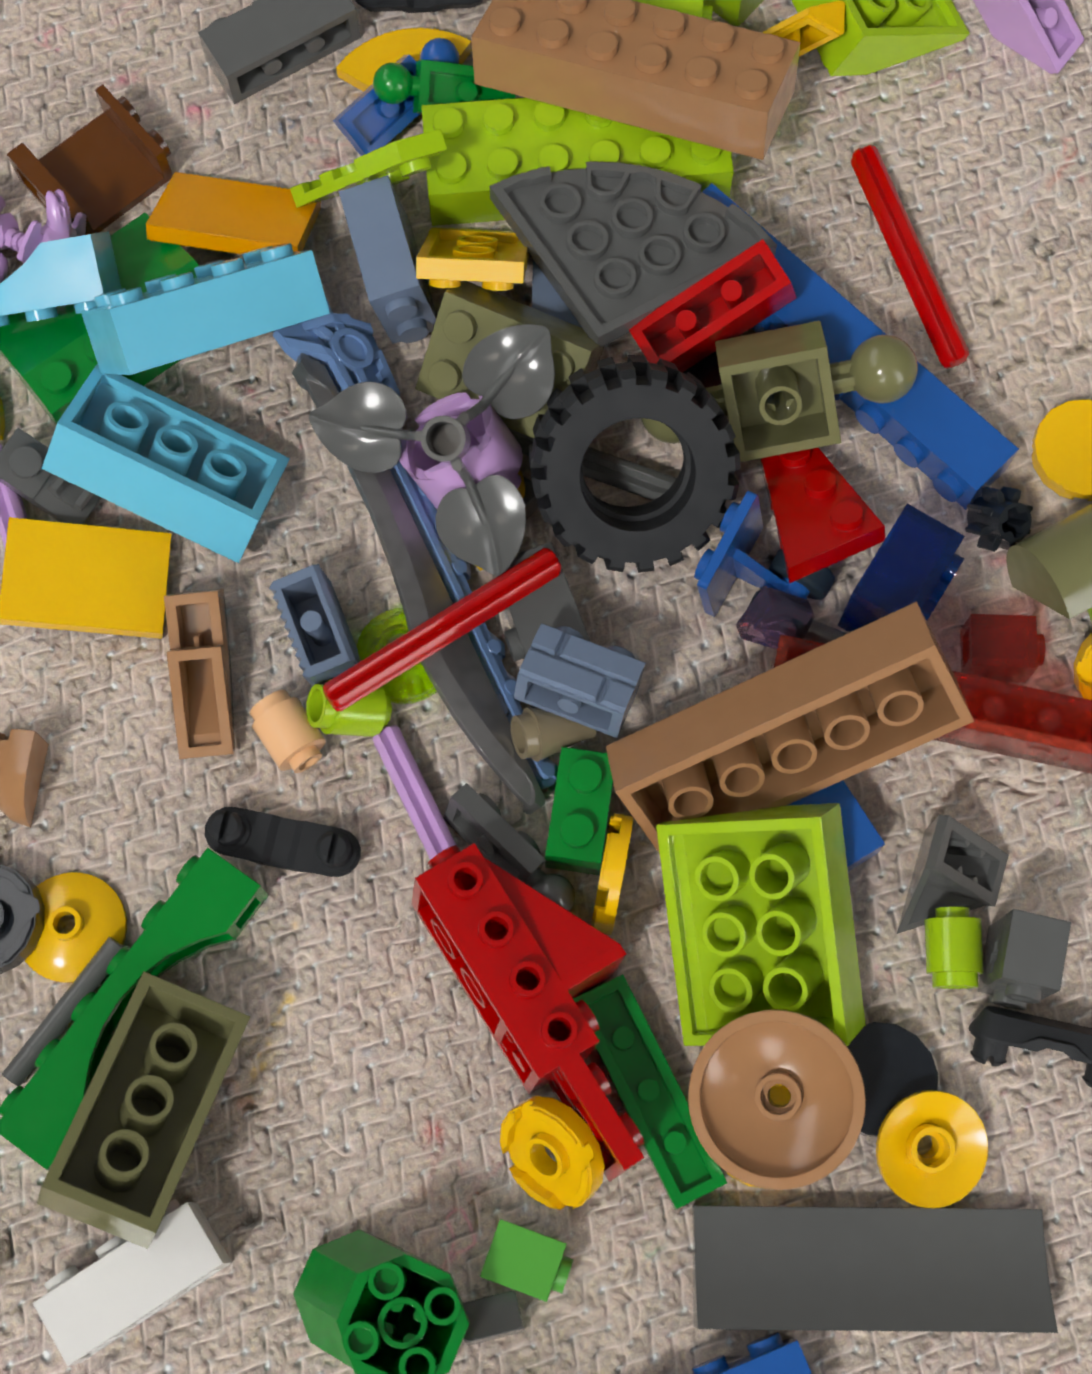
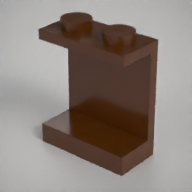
M103 84L95 89L103 113L38 160L23 142L7 153L21 183L45 209L47 191H52L55 194V191L60 189L64 192L68 202L71 223H73L77 213L81 212L86 215L85 235L101 232L167 183L173 176L167 157L171 155V151L163 138L154 129L146 132L139 124L141 121L140 117L131 103L124 96L116 99Z

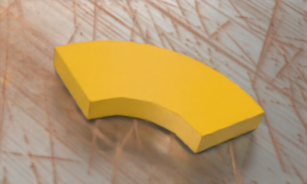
M408 28L391 31L374 37L351 51L336 67L337 76L364 92L373 84V78L378 68L386 63H396L403 55L408 54L415 61L420 60L422 48L432 39L444 38L451 41L458 50L459 64H463L472 52V42L460 35L439 29Z

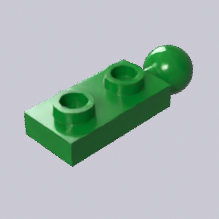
M421 59L416 61V74L411 75L405 66L391 62L378 68L373 78V88L380 100L388 104H399L404 102L409 96H414L413 113L422 114L421 105L515 98L514 94L476 85L474 83V68L470 65Z

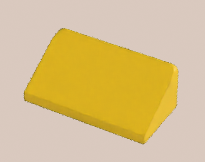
M840 0L808 7L761 33L800 42V57L844 34L845 3Z

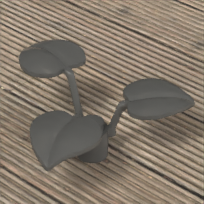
M525 324L507 327L485 337L473 347L465 360L462 378L465 386L470 391L483 398L466 412H462L457 419L449 416H437L429 420L424 425L422 431L402 430L407 420V410L403 400L392 388L377 382H362L352 385L309 414L312 428L322 444L337 459L355 470L379 473L392 469L401 458L402 447L400 440L420 441L424 452L430 458L436 461L451 463L452 468L461 477L466 488L451 490L442 498L435 517L438 536L446 548L455 556L496 576L503 574L509 568L520 550L526 527V509L518 489L503 476L491 475L475 484L472 475L462 461L471 444L470 433L466 426L471 420L485 411L490 404H492L498 414L509 419H522L532 416L545 406L554 388L555 368L550 331L542 325Z

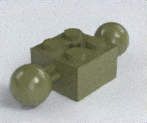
M819 320L715 341L722 385L706 387L705 389L712 393L724 414L728 415V420L736 436L733 440L740 452V462L841 443L834 395L856 391L864 399L874 403L884 404L897 401L904 397L913 387L917 377L918 364L912 348L902 339L892 335L870 337L855 349L850 360L829 363L827 345ZM641 418L645 429L655 439L669 444L680 443L675 433L664 423Z

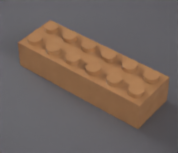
M492 0L471 36L474 83L476 85L764 160L795 91L800 42L633 0Z
M915 602L607 745L606 750L616 794L659 852L656 825L659 823L786 806L974 722V719L950 665L918 603Z

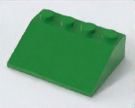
M145 212L110 235L121 289L126 288L128 290L141 287L142 292L145 293L147 289L144 282L171 274L180 275L192 272L193 277L196 278L194 268L199 265L180 245L148 240L146 223L150 216ZM74 304L56 307L58 317L31 322L26 321L25 312L9 314L10 324L0 326V354L55 425H57L63 413L96 364H98L82 314L75 313ZM180 360L136 374L122 376L144 386Z

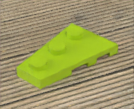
M441 129L394 141L354 159V163L320 174V179L291 187L290 190L296 208L340 196L339 191L387 175L392 185H396L409 180L410 175L432 168L430 158L447 150Z

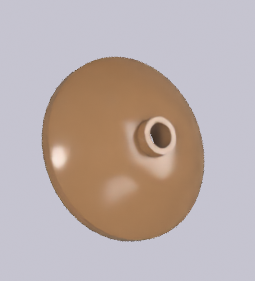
M775 1009L762 1010L746 1014L729 1022L705 1044L697 1057L690 1077L688 1091L689 1112L692 1125L701 1145L713 1161L724 1171L742 1182L756 1187L774 1190L794 1189L812 1184L824 1178L847 1158L855 1146L863 1126L866 1111L865 1086L858 1063L852 1052L829 1027L818 1020L798 1012ZM776 1084L786 1086L791 1094L790 1102L786 1105L775 1104L770 1098L772 1086Z

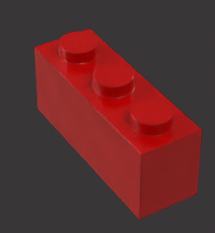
M762 239L658 307L629 329V332L648 362L657 364L661 358L674 363L678 370L683 373L715 352V341L740 336L797 297L791 281L764 239Z

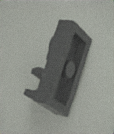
M17 428L0 451V482L57 521L84 524L102 498L43 470L42 466L48 447L20 428Z

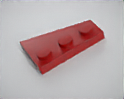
M819 448L760 458L771 510H773L780 547L784 554L789 583L885 541V525Z

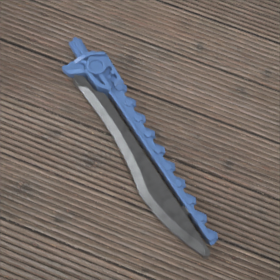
M328 300L327 304L330 314L273 331V337L280 347L296 362L292 374L299 386L309 392L316 408L327 403L344 389L362 382L384 384L392 388L400 396V391L381 349L379 350L373 337L371 324L351 318L347 313H333ZM400 461L392 469L379 473L361 472L347 466L371 516L387 558L409 631L472 593L467 582L471 578L470 564L455 556L442 543L436 529L435 517L437 510L405 470ZM484 622L421 661V664L452 717L477 752L508 789L523 803V812L531 815L545 804V797L541 789L549 788L556 782L558 768L549 758L536 762L532 758L521 759L518 756L511 737V719L513 716L520 715L523 712L519 700L514 699L517 679L505 670L501 659L505 658L504 642L492 634Z

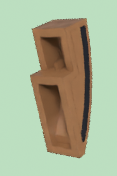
M224 588L168 594L164 596L170 650L166 653L179 759L234 754L232 673Z

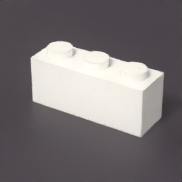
M174 1199L170 1201L157 1233L148 1249L116 1236L95 1251L99 1260L81 1272L74 1265L48 1280L44 1284L48 1293L33 1302V1305L67 1366L84 1362L230 1265L232 1261L198 1203L186 1202L180 1206L178 1200Z

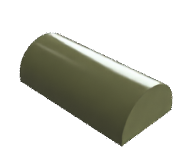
M1092 504L1011 546L1007 551L1006 563L1012 587L1068 619L1092 608Z

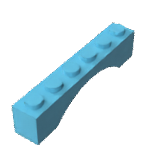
M109 231L41 242L27 261L0 283V326L10 324L9 314L25 312L27 322L58 317L56 307L74 304L75 313L80 314L83 310L97 307L94 299L95 296L121 289Z

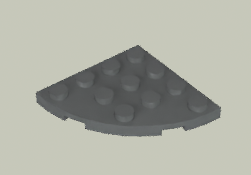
M586 162V168L570 169L551 172L550 166L511 176L489 186L490 199L523 246L527 247L528 253L588 337L600 345L599 348L628 334L629 329L658 307L760 240L764 239L774 256L777 244L759 224L733 203L727 207L720 201L702 193V185L673 173L646 166L619 162Z

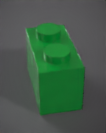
M561 747L545 852V868L600 876L613 789V779L607 753Z

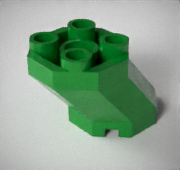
M363 1230L354 1231L313 1248L293 1293L310 1343L351 1367L356 1374H447L452 1368L470 1324L451 1273Z

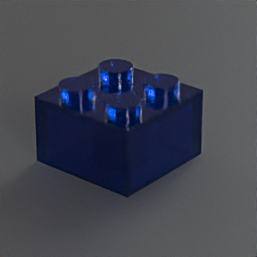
M907 503L853 590L837 626L850 633L915 602L918 603L927 621L965 559L956 554L965 536Z

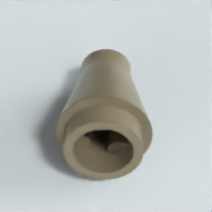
M524 708L522 714L515 715L511 719V737L518 756L521 759L532 758L536 762L560 752L561 747L568 748L583 740L595 738L597 731L540 708Z

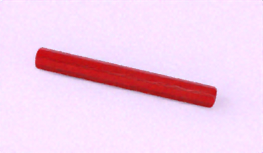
M874 145L858 148L853 152L851 165L938 359L946 369L959 366L967 361L970 351L882 157Z
M541 549L329 680L323 686V693L327 701L337 712L345 710L558 577L562 569L558 558L551 549Z

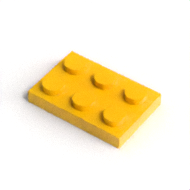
M431 227L416 257V279H429V285L437 288H457L461 286V281L482 282V288L487 290H512L514 283L523 284L530 254L527 251V247L523 246L513 231Z

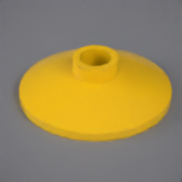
M70 872L48 878L37 886L45 907L44 929L35 950L24 960L36 973L52 981L73 983L109 936L120 944H124L127 933L126 911L118 894L106 882L90 874ZM65 915H73L75 918L73 930L69 933L61 934L58 931L59 920Z
M937 1090L917 1092L899 1101L884 1118L876 1141L877 1165L887 1186L904 1201L923 1208L949 1206L967 1196L979 1182L988 1158L986 1130L976 1111L961 1098ZM929 1135L932 1141L931 1148L927 1153L919 1155L917 1151L918 1143L923 1136Z

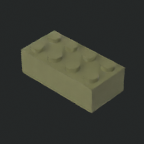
M143 971L41 1186L37 1204L148 1249L157 1233L250 1016Z

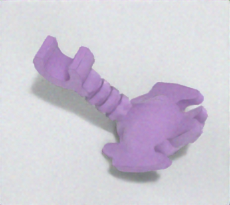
M57 189L54 194L48 190L46 193L47 221L44 226L34 220L30 223L26 233L19 231L18 223L11 213L0 214V250L12 249L18 252L17 259L24 264L41 242L85 235L86 215L81 212L77 213L73 223H71V214L64 192Z

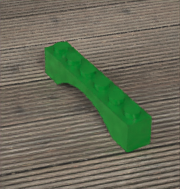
M208 847L201 857L194 855L184 864L176 878V882L179 885L166 902L163 900L158 901L148 911L141 924V927L145 930L131 948L124 946L117 952L106 970V973L110 976L96 994L89 992L81 999L71 1014V1020L74 1023L61 1040L55 1038L46 1045L35 1061V1067L38 1070L25 1087L21 1085L16 1087L0 1106V1115L2 1116L0 1119V1135L48 1171L143 971L160 977L179 962L209 947L236 940L269 896L261 885Z

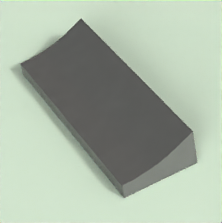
M692 1206L694 1327L697 1329L1058 1333L1048 1275L1042 1209Z

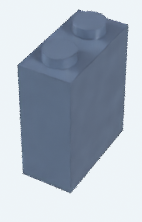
M387 175L339 191L369 302L392 344L398 342L412 343L422 340L429 332L433 331L437 314L427 279H416V257L419 251L411 224L389 176Z

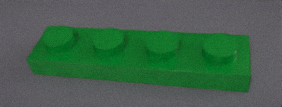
M622 974L574 998L575 1003L582 999L597 1019L600 1030L595 1032L599 1039L595 1049L627 1114L643 1137V1147L674 1210L727 1184L728 1182L720 1166L707 1154L695 1133L690 1117L689 1105L624 975Z

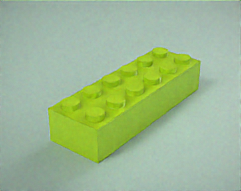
M529 98L421 105L423 133L441 129L447 150L430 158L432 168L426 170L432 226L504 221L505 219L490 199V185L511 176L550 166L551 172L586 168V162H619L646 166L694 181L702 185L701 192L713 183L726 196L730 197L734 170L732 154L727 150Z

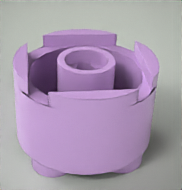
M466 392L455 393L434 402L416 417L415 421L419 425L416 431H422L424 425L437 416H449L457 419L462 412H466L483 397L479 396V399H471ZM490 404L485 411L471 420L466 426L470 433L471 444L462 461L472 475L475 484L488 476L500 475L507 478L518 489L521 484V477L518 472L522 463V449ZM401 440L402 453L399 460L436 509H438L442 498L448 492L458 488H466L461 477L452 468L451 463L436 461L430 458L424 452L420 441Z

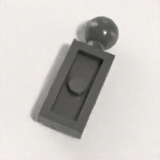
M467 783L451 796L443 818L469 845L475 843L484 858L568 911L572 909L575 902V891L571 882L561 875L546 874L541 870L546 859L540 854V849L536 842L525 832H517L501 817L498 806L490 797L482 793L478 794Z

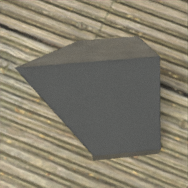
M939 815L924 832L897 934L925 925V919L936 918L935 908L968 907L970 910H974L983 906L995 907L1009 855L949 815Z

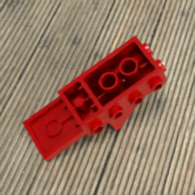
M475 843L461 851L457 845L451 846L438 853L428 862L431 869L415 877L411 904L527 1093L530 1095L544 1085L549 1084L558 1100L571 1107L588 1124L600 1145L605 1165L604 1174L610 1182L645 1158L639 1149L644 1144V1140L629 1115L624 1113L618 1116L606 1097L612 1093V1089L598 1065L594 1062L586 1065L584 1060L587 1059L599 1043L595 1032L600 1030V1027L589 1006L582 999L576 1003L573 999L612 977L626 956V952L621 944L484 858Z

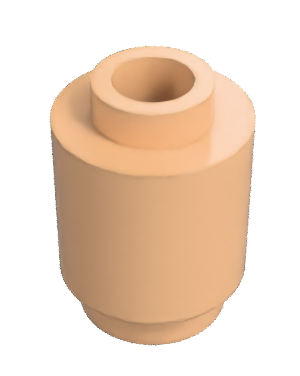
M278 690L267 695L250 710V715L254 720L252 728L280 771L293 769L295 773H301L315 765L322 758L320 750L325 745L326 740L318 728L310 726L306 709L297 697H290L286 690Z

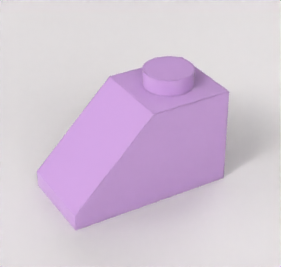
M973 0L993 38L1050 74H1058L1085 40L1064 0Z

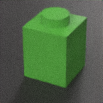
M500 1219L480 1277L547 1302L551 1290L563 1293L574 1259L563 1255L566 1243Z

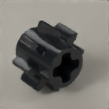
M985 486L982 488V496L975 499L972 503H968V526L965 528V531L980 535L977 547L993 552L998 548L1008 550L1016 542L1031 533L1032 517L1030 512L1033 510V506L1018 503L1021 497V490L1005 486L1001 489Z

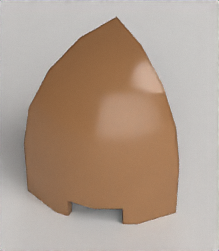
M11 729L9 736L0 732V811L11 821L31 828L49 744L36 731Z

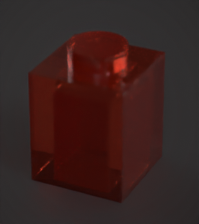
M970 614L960 629L961 681L1026 683L1038 666L1043 665L1045 659V637L1043 634H1037L1036 616Z

